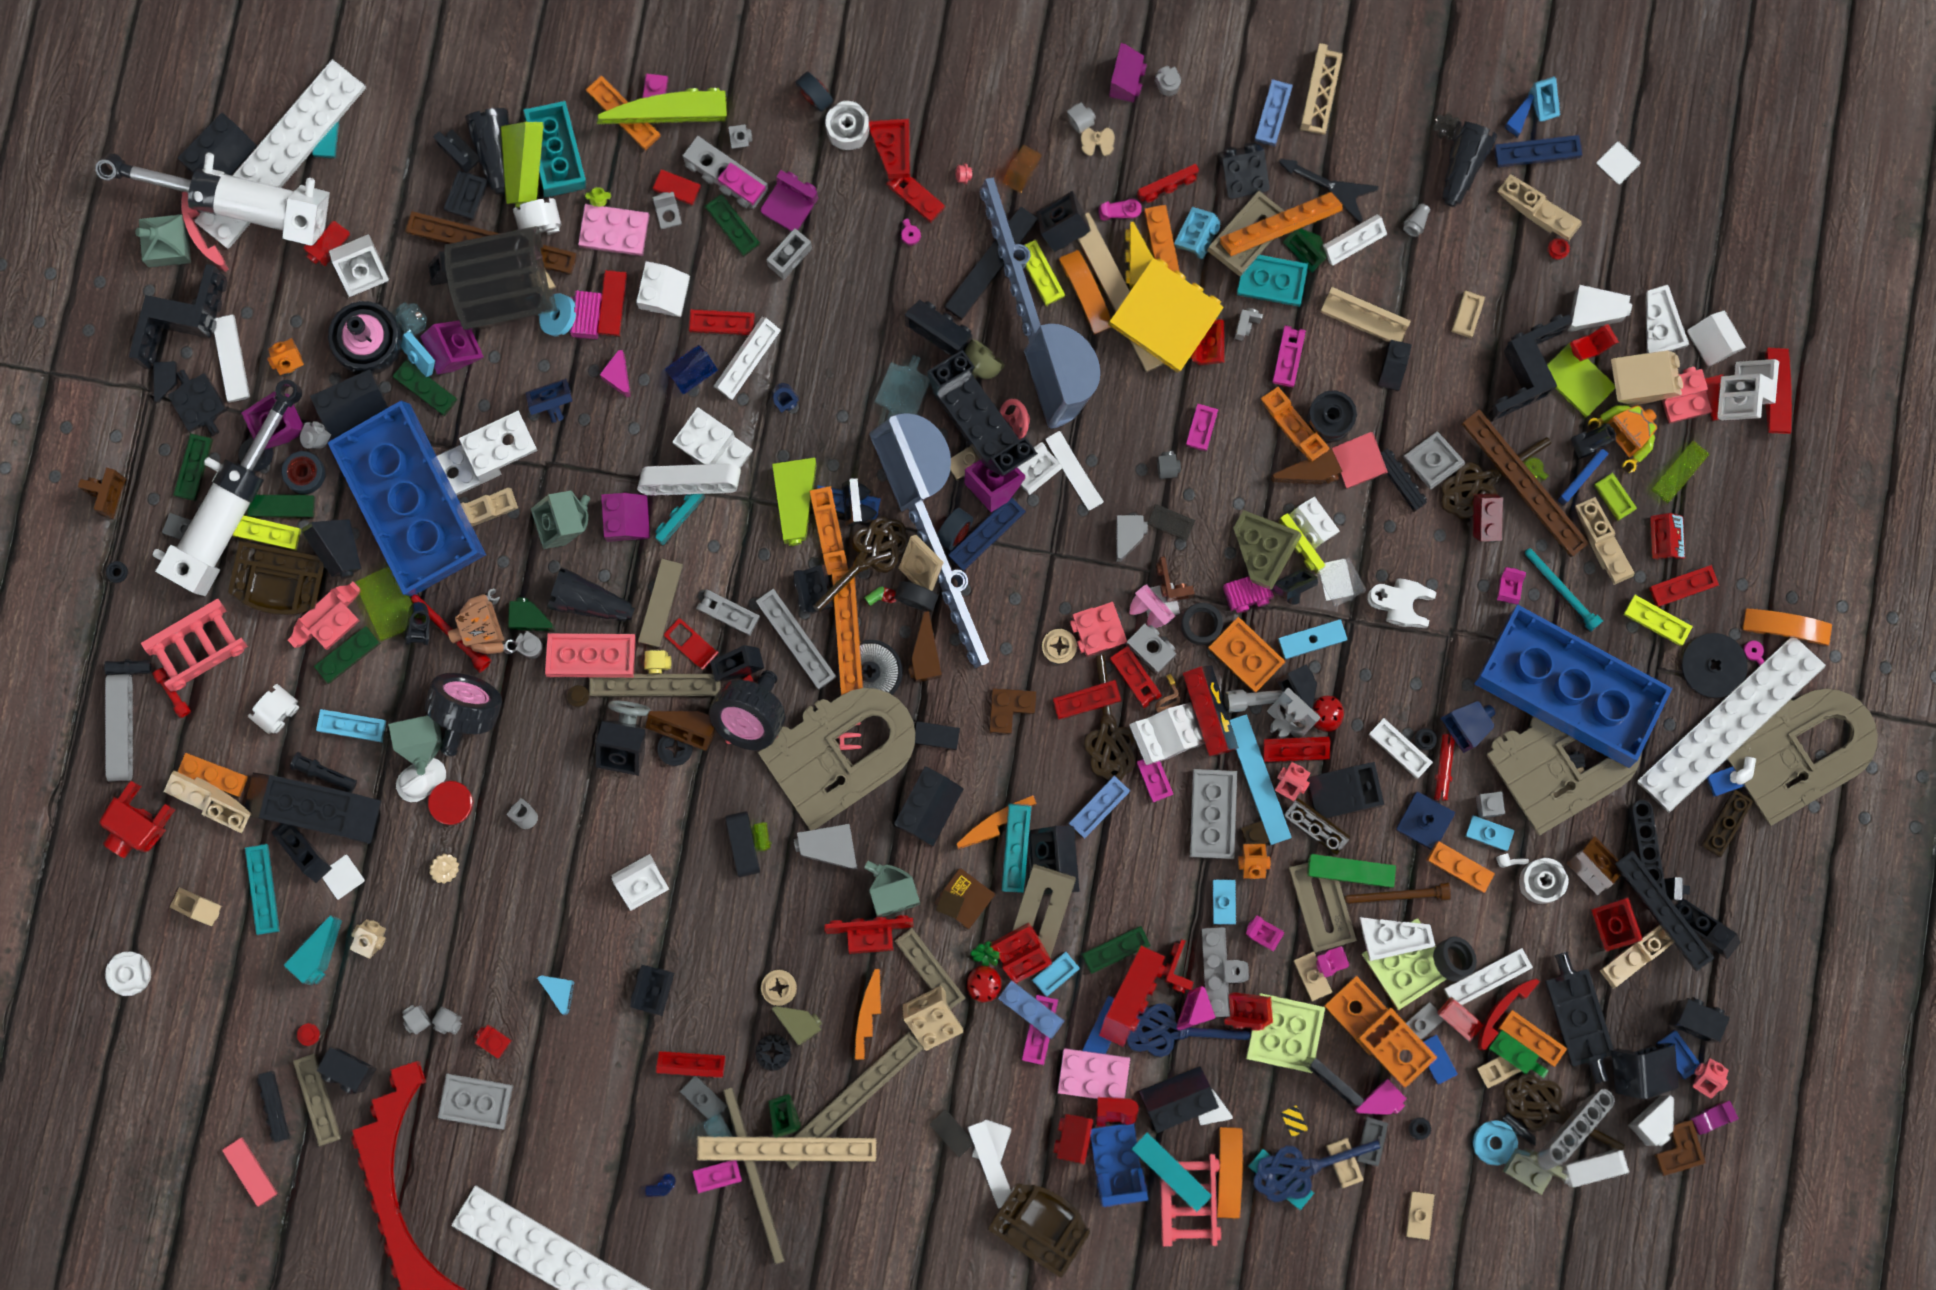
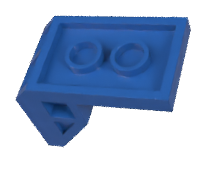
M1134 1123L1131 1125L1121 1124L1091 1129L1090 1136L1101 1206L1148 1200L1139 1156L1131 1149L1137 1143Z

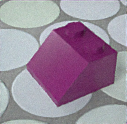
M1123 43L1120 44L1109 97L1134 102L1135 96H1140L1142 84L1138 82L1140 76L1144 77L1147 64L1143 63L1144 55Z
M467 319L434 324L420 336L427 352L435 360L434 368L437 374L454 372L484 358Z
M276 391L242 412L253 439L257 436L276 402V399H274ZM294 404L292 408L288 406L265 449L288 443L300 436L304 426Z
M981 460L965 469V485L990 512L1007 503L1026 478L1025 474L1018 467L1002 477L985 467Z
M629 493L601 495L604 538L607 542L650 539L647 495Z

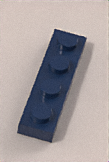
M1579 135L1496 144L1494 146L1497 167L1582 157Z
M1011 497L1007 503L996 509L948 557L964 572L1016 523L1026 511Z

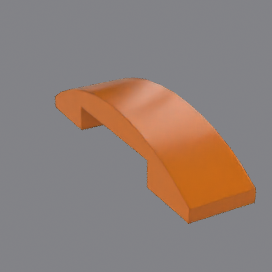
M1079 250L1060 257L1059 261L1076 292L1093 334L1095 335L1111 328L1107 324L1111 317Z
M1279 387L1261 398V401L1282 431L1309 460L1313 461L1330 450L1318 433H1314L1292 407L1291 401Z
M831 486L809 490L827 574L832 575V572L849 571Z
M1745 609L1742 630L1807 640L1809 643L1829 646L1832 624L1794 614Z
M1220 1127L1217 1218L1240 1219L1243 1160L1242 1128Z

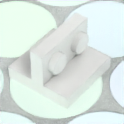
M650 854L611 875L614 885L630 911L669 890Z

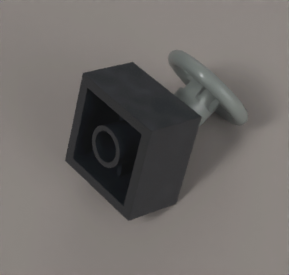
M611 701L608 703V707L620 713L619 721H602L596 741V768L639 776L645 756V729L637 725L636 720L637 716H648L651 709L634 702Z

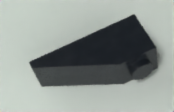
M281 823L271 832L300 870L313 882L317 883L332 869L319 851L296 826Z

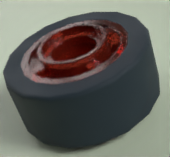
M806 71L795 81L804 98L818 111L823 112L833 103L827 88L809 71Z
M306 451L295 452L287 457L282 465L281 472L283 481L287 486L299 494L315 492L323 484L326 474L324 465L319 458ZM308 468V474L305 477H299L300 470Z
M961 508L955 509L945 520L937 534L940 544L950 551L953 550L966 536L972 525L973 517Z

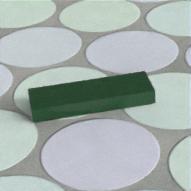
M722 194L705 205V209L743 257L760 246L758 239Z
M190 433L173 494L175 497L191 501L197 500L206 467L204 461L209 456L213 442L212 438Z
M256 495L248 507V516L314 518L315 496Z
M1142 926L1081 955L1090 974H1093L1137 953L1141 946L1147 948L1151 945Z

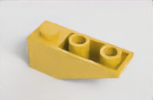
M1130 222L1129 229L1125 230V242H1129V249L1125 251V262H1129V270L1125 272V283H1129V290L1133 288L1149 262L1153 259L1134 222Z

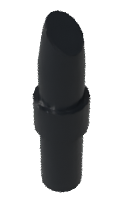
M1506 1113L1502 1120L1511 1126L1515 1133L1536 1146V1137L1527 1130V1127L1519 1123L1509 1113Z

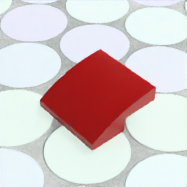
M1029 922L991 943L993 950L999 952V959L1003 963V969L1015 983L1052 964L1045 947Z

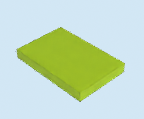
M1570 344L1547 365L1557 384L1555 389L1585 417L1615 389V384L1589 359L1579 361L1573 355Z

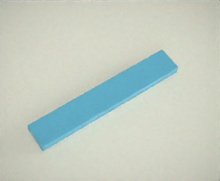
M1246 714L1234 718L1230 722L1239 747L1235 750L1260 819L1266 830L1269 843L1273 845L1291 839V834L1248 716Z

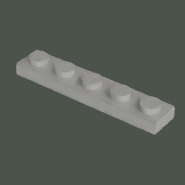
M774 589L756 600L760 609L818 690L836 678V675Z

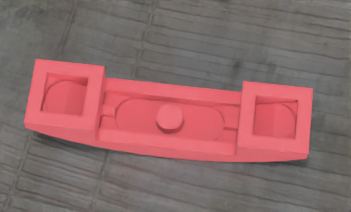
M182 192L181 207L183 219L193 242L211 263L223 271L229 270L215 245L210 248L207 247L193 220L200 213L189 208L188 193Z

